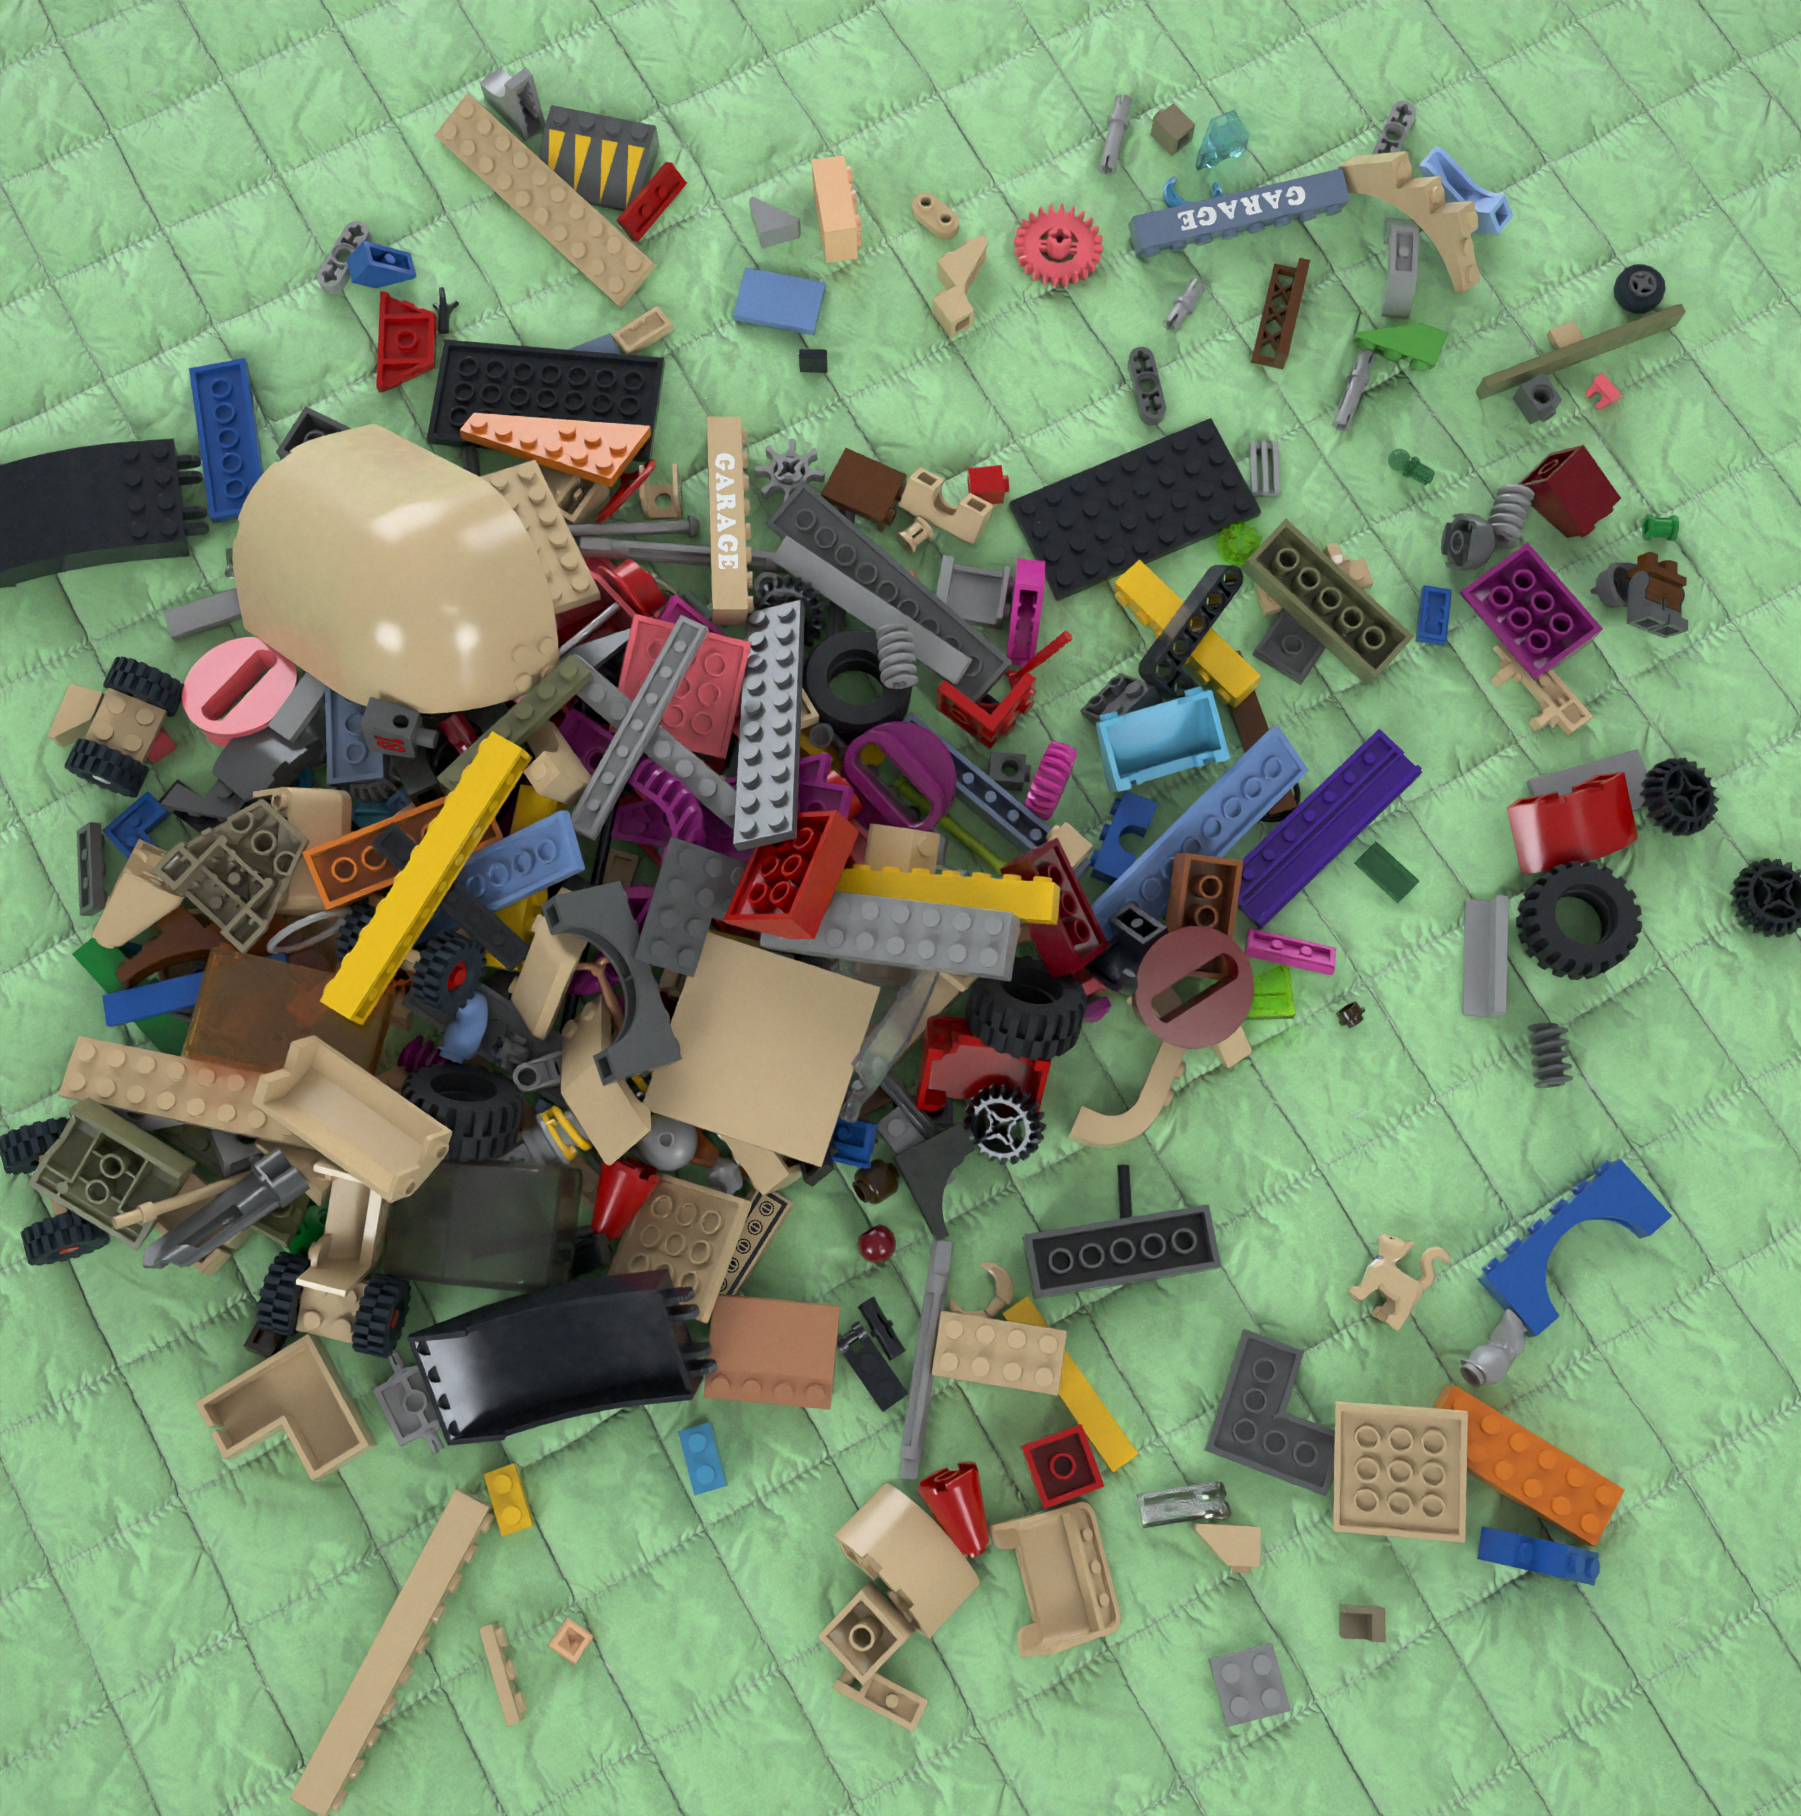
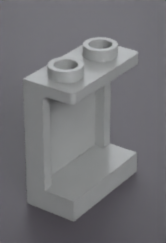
M943 555L936 596L969 625L1001 630L1002 620H1008L1011 603H1005L1006 595L1013 593L1015 577L1010 576L1011 567L1005 566L1004 572L957 565L954 564V557Z

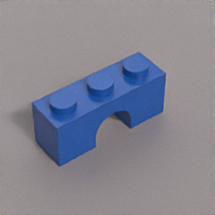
M1126 790L1122 799L1115 798L1109 813L1114 815L1111 825L1105 823L1099 840L1104 841L1101 850L1094 849L1090 859V867H1093L1090 877L1112 885L1134 863L1136 855L1125 851L1119 843V838L1129 833L1144 838L1158 803Z

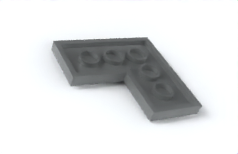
M671 837L634 959L694 977L711 919L723 921L748 863ZM747 929V930H750V931H753V932H756V933H759V934L762 933V932H759V931Z
M1243 1329L1204 1451L1327 1496L1334 1474L1335 1430L1285 1412L1304 1351Z

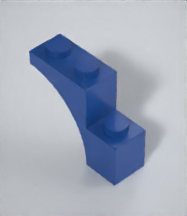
M1482 1526L1477 1557L1479 1560L1595 1586V1579L1600 1572L1599 1553Z

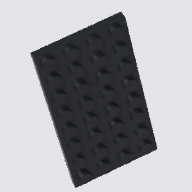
M445 339L427 440L429 444L460 447L473 445L476 448L491 449L461 439L459 430L473 413L643 425L651 427V436L632 461L648 462L652 458L665 360L662 357Z
M1212 418L1021 496L1009 503V507L1035 559L1045 561V579L1057 601L1125 573L1138 560L1147 564L1259 517L1261 513L1254 496Z

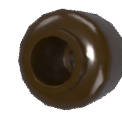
M881 1159L869 1162L871 1163V1168H860L855 1172V1181L852 1183V1186L858 1198L864 1203L869 1202L876 1205L897 1192L899 1172L891 1162L886 1163Z

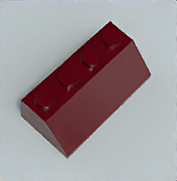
M1058 837L1013 859L1000 869L1002 876L1004 874L1021 876L1022 881H1033L1035 876L1052 878V883H1056L1061 888L1057 925L1026 923L1030 936L1035 942L1052 979L1081 970L1109 947Z

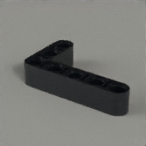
M1211 566L1140 661L1139 675L1146 683L1155 686L1165 702L1184 697L1185 690L1199 687L1182 669V666L1242 586L1244 576L1238 566Z

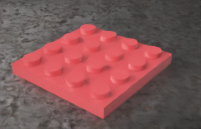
M638 614L633 615L617 687L632 701H634L675 626L674 623ZM708 632L659 722L664 729L691 752L726 759L751 642ZM609 723L608 731L616 734L617 729Z

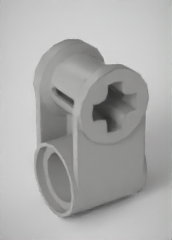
M557 1051L517 1066L513 1073L514 1084H517L522 1093H531L545 1088L560 1086L562 1051ZM554 1063L557 1064L560 1075L557 1074ZM522 1071H532L536 1076V1081L530 1086L520 1084L518 1076Z

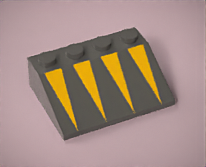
M551 105L544 127L540 159L591 205L624 211L650 181L660 146L657 128L655 125Z

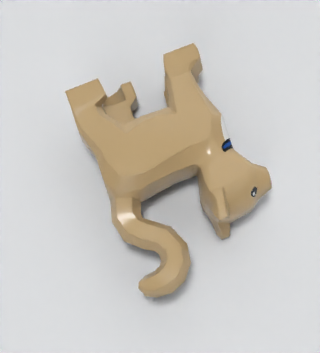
M1383 1233L1377 1239L1379 1246L1378 1254L1366 1267L1362 1282L1359 1286L1352 1285L1347 1290V1294L1359 1302L1367 1298L1373 1291H1379L1386 1297L1385 1303L1382 1306H1375L1371 1314L1381 1322L1385 1320L1394 1331H1398L1409 1318L1414 1304L1432 1286L1436 1278L1433 1261L1439 1259L1444 1263H1449L1451 1258L1449 1253L1443 1248H1428L1422 1254L1420 1261L1423 1276L1415 1280L1395 1266L1397 1262L1408 1254L1414 1242L1411 1240L1405 1242L1396 1236Z

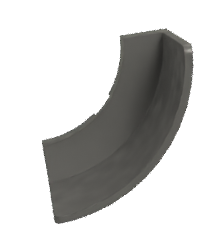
M319 708L294 744L270 727L252 735L233 738L215 762L212 769L213 774L243 800L253 797L254 791L293 787L300 780L297 775L308 767L313 770L327 763L325 711Z

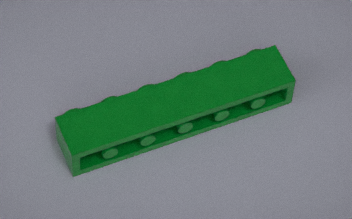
M92 937L72 953L77 961L108 994L126 990L115 976L121 962L130 957L123 949L126 943L110 949L101 946ZM147 977L132 988L145 986L161 981L158 980L156 977H154L152 980L149 977ZM164 1014L134 1022L161 1053L229 1066L227 1064V1061L230 1059L228 1055L218 1045L213 1048L207 1042L206 1038L209 1037L207 1032L180 1019Z

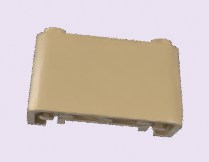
M141 839L138 840L105 903L106 908L91 934V937L95 938L98 944L110 949L114 948V946H122L181 905L185 895L175 891L152 870L168 853L167 851Z

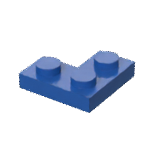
M147 791L102 831L129 859L139 839L160 848L148 833L170 814Z

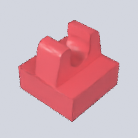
M1603 373L1593 380L1594 383L1586 392V396L1589 399L1595 394L1602 395L1601 401L1595 405L1599 410L1612 403H1617L1623 397Z

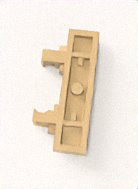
M1338 543L1326 545L1323 553L1363 590L1373 586L1374 582L1365 558L1350 562L1348 556L1342 557ZM1257 586L1255 592L1263 615L1268 616L1281 612L1283 608L1261 587Z
M1501 642L1493 648L1502 661L1498 664L1501 670L1495 673V676L1490 681L1497 689L1502 683L1508 682L1511 678L1516 683L1521 681L1540 703L1537 708L1541 713L1528 722V725L1534 732L1541 729L1547 723L1552 728L1558 724L1566 735L1569 736L1593 718V715L1553 669L1538 679L1533 680Z

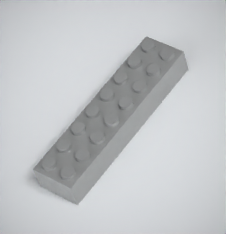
M834 891L815 939H787L762 932L760 945L771 951L1011 981L1020 918L1013 912Z

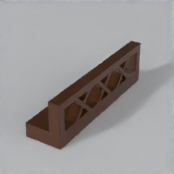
M1299 258L1296 268L1274 263L1251 363L1283 370L1290 350L1310 260ZM1277 274L1293 277L1292 283L1282 288L1277 281ZM1281 296L1287 306L1277 312L1271 301ZM1276 320L1281 331L1271 335L1265 325ZM1270 344L1276 352L1275 357L1259 355L1260 348Z

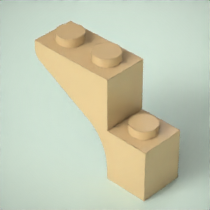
M983 234L976 239L967 240L962 247L953 252L945 253L937 261V277L947 290H942L933 299L932 314L950 338L973 325L974 309L969 304L966 293L986 260L987 239Z

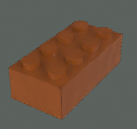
M1175 852L1165 922L1168 931L1172 932L1185 927L1200 926L1218 930L1233 939L1244 861ZM1220 954L1187 976L1221 980L1228 974V964L1225 957Z

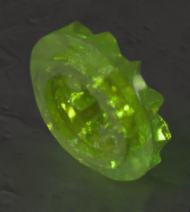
M1245 522L1241 524L1233 523L1230 527L1223 528L1217 539V549L1220 556L1228 563L1242 566L1262 545V536H1259L1255 527L1251 528ZM1242 535V538H1244L1243 542L1248 545H1243L1240 552H1237V543L1233 541H1237L1238 537Z

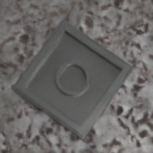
M1282 609L1252 655L1301 685L1326 647L1286 610Z

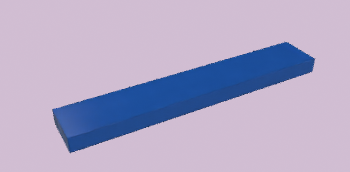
M285 952L102 995L106 1025L114 1027L291 985L293 981L288 954Z

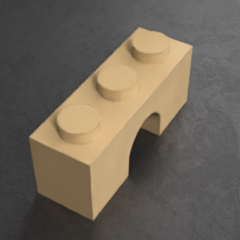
M921 467L918 468L909 477L899 506L906 509L911 515L920 516L931 522L936 528L944 529L956 535L959 540L974 544L984 533L994 505L969 493L958 506H952L942 496V486L945 480Z

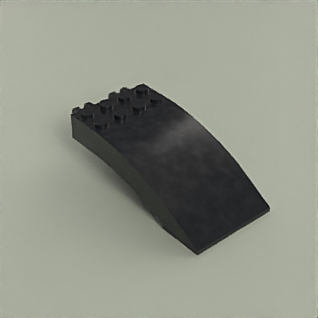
M174 438L83 446L27 457L0 465V588L16 587L17 583L93 566L190 556L187 536L208 534L209 525L206 522L186 523L185 520L206 518L207 509L204 506L184 507L181 485L199 484L203 481V474L199 471L179 470L200 467L201 458L198 455L178 456Z
M668 1269L609 1275L544 1288L479 1307L411 1333L407 1337L448 1446L502 1441L507 1436L538 1426L605 1410L693 1400L704 1378L703 1375H710L718 1367L717 1362L713 1358L697 1359L708 1356L712 1352L710 1342L692 1343L685 1320H692L700 1314L698 1305L679 1304L680 1302L690 1301L695 1294L690 1286L674 1288Z

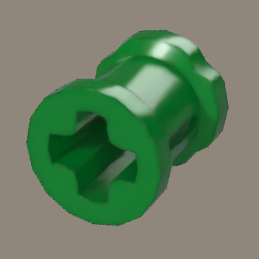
M1652 514L1646 515L1642 525V537L1644 540H1650L1653 537L1667 538L1668 541H1674L1677 538L1679 519L1676 515H1671L1669 518H1656Z

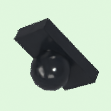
M605 1233L596 1234L560 1250L567 1281L580 1278L596 1270L605 1269L608 1265L612 1264L613 1250L607 1243Z

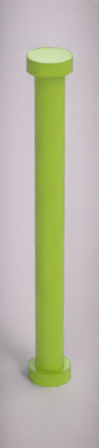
M901 776L894 785L899 788L903 795L929 815L931 803L907 783L908 779ZM945 815L939 824L996 870L995 873L1001 877L1000 869L1008 864L1009 861H1003L948 815Z

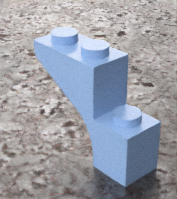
M1434 147L1419 165L1423 177L1441 176L1446 203L1474 201L1479 228L1473 233L1498 235L1513 217L1505 194L1493 193L1478 186L1444 149Z

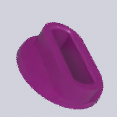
M885 722L863 732L848 746L840 777H843L854 788V793L862 804L863 810L855 817V820L867 830H869L870 824L920 831L932 829L948 813L956 793V769L948 749L931 731L910 722ZM876 743L931 803V811L927 818L915 820L863 764L860 758L867 744Z

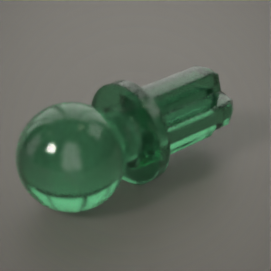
M1395 449L1389 454L1388 464L1390 468L1395 471H1403L1404 477H1411L1423 485L1430 484L1433 481L1435 472L1420 463L1418 457L1414 456L1411 458L1410 454L1404 449Z

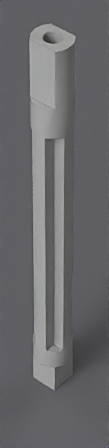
M595 537L580 538L579 550L582 557L711 566L709 546ZM751 550L752 561L751 564H746L747 569L788 572L772 561L777 551Z
M932 1241L899 1457L901 1458L898 1473L900 1478L917 1480L919 1462L922 1458L934 1378L932 1369L940 1315L941 1311H944L953 1242Z

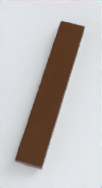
M1240 650L1236 651L1242 657ZM1255 690L1235 708L1227 703L1244 753L1269 730ZM1291 789L1267 812L1268 818L1291 812L1297 808Z

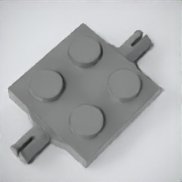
M396 1351L387 1358L395 1374L387 1382L374 1388L373 1391L399 1446L402 1447L417 1438H426L432 1454H435L439 1450H443L445 1446L437 1433L441 1427L417 1365L406 1367L400 1352Z

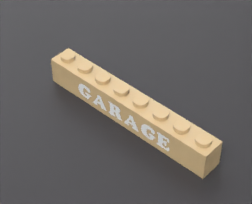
M707 417L713 625H746L748 613H753V596H748L747 589H752V571H747L746 564H751L752 561L751 547H746V540L751 538L750 522H745V516L750 515L749 499H744V492H749L748 475H743V469H748V452L742 451V446H747V429L741 428V417Z

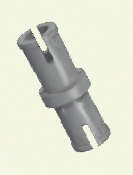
M1191 279L1182 295L1177 296L1174 300V307L1163 321V325L1167 330L1174 321L1170 331L1177 332L1186 316L1191 315L1194 311V304L1205 290V285L1202 282L1195 289L1198 279Z

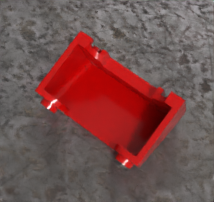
M942 1015L930 1016L927 1019L924 1031L916 1093V1109L934 1112L945 1107L947 1098L971 1100L975 1094L979 1095V1091L983 1087L990 1088L993 1083H998L1001 1087L1004 1083L1009 1082L1011 1090L1017 1085H1021L1022 1095L1031 1092L1029 1100L1032 1103L1040 1101V1105L1036 1108V1111H1039L1051 1066V1059L1044 1060L1043 1058H1038L1036 1061L1024 1057H1020V1059L1013 1058L1007 1053H998L993 1047L985 1046L981 1042L980 1037L976 1038L966 1022V1018ZM1005 1104L1007 1108L1015 1110L1011 1106Z

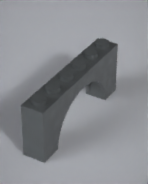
M620 881L557 895L541 905L551 935H573L593 944L608 958L621 981L625 998V1015L621 1030L615 1041L608 1048L593 1055L603 1086L662 1069L682 1060L679 1042L674 1037L670 1025V1016L664 1008L659 994V984L653 977L650 965L634 959L640 940L639 927L633 919L628 905V895L623 890Z

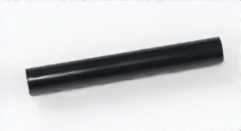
M1117 1165L1120 1219L1132 1217L1129 1165Z

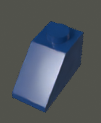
M362 241L346 259L352 283L380 288L412 280L416 277L411 253L379 244Z

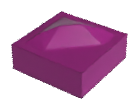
M1104 996L1087 1004L1083 1023L1097 1022L1109 1012L1111 1004L1108 997Z

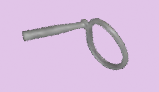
M349 904L346 907L322 911L298 920L272 937L267 944V951L272 954L284 952L288 954L322 941L337 933L340 926L345 925L344 917L346 914L351 915L353 913L352 907ZM341 915L336 920V924L307 939L276 947L286 936L308 924Z

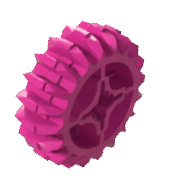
M1053 741L1048 745L1025 800L1024 806L1039 819L1048 820L1053 816L1077 758L1076 749L1063 742Z

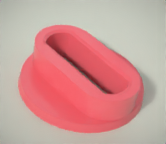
M244 637L227 641L204 654L189 671L182 689L183 708L189 719L201 729L212 744L226 747L233 738L252 735L269 727L267 726L298 684L296 665L258 637ZM272 667L222 720L217 721L267 668Z

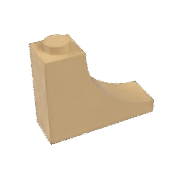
M547 720L526 740L536 759L523 772L539 795L576 807L592 777L555 724Z

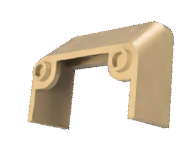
M280 787L253 792V798L271 800V806L284 818H288L287 821L310 841L306 850L351 833L352 801L346 791ZM302 856L274 915L299 916L326 911L304 856Z
M561 887L557 895L569 893L572 891L564 887ZM538 914L531 928L535 935L519 977H514L508 992L512 994L511 1001L532 1036L544 1041L566 1004L567 989L588 941L567 934L551 935L545 916Z
M325 1156L314 1164L313 1171L325 1174V1179L332 1181L325 1232L317 1242L314 1241L311 1244L308 1252V1259L311 1260V1265L297 1278L296 1285L345 1297L377 1267L381 1260L391 1203Z

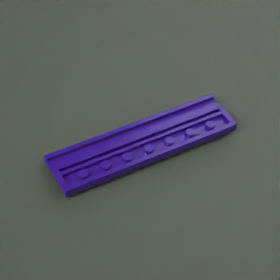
M1380 729L1241 860L1244 862L1237 907L1259 930L1276 916L1423 773L1421 771L1422 768L1419 765L1415 766L1404 755L1405 752Z

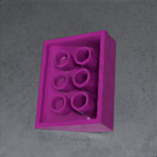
M1528 542L1459 593L1533 680L1538 679L1571 658L1594 641L1603 630Z

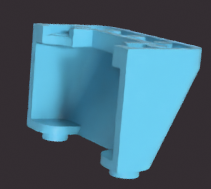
M1199 686L1185 690L1184 697L1119 716L1117 711L1100 715L1101 721L1096 723L1108 791H1124L1132 788L1131 784H1143L1142 782L1182 770L1230 759L1212 690L1202 691V687Z

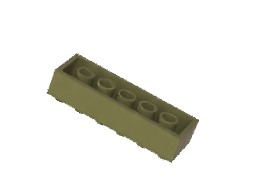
M1287 519L1274 530L1240 567L1246 575L1366 685L1376 679L1414 637Z

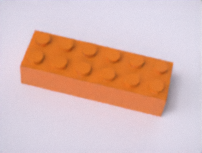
M447 796L303 851L302 854L326 910L347 906L369 897L374 892L393 887L394 878L399 871L377 852L371 844L392 822L417 845L420 844L427 833L429 823L439 815L444 807V801ZM495 818L472 854L504 839Z
M1455 1385L1444 1386L1433 1408L1468 1411L1467 1473L1582 1545L1596 1547L1625 1489Z

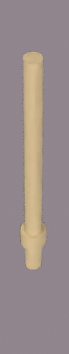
M249 1170L156 1203L149 1201L138 1205L136 1210L113 1217L114 1227L120 1229L140 1221L144 1224L156 1220L160 1214L221 1194L253 1171Z

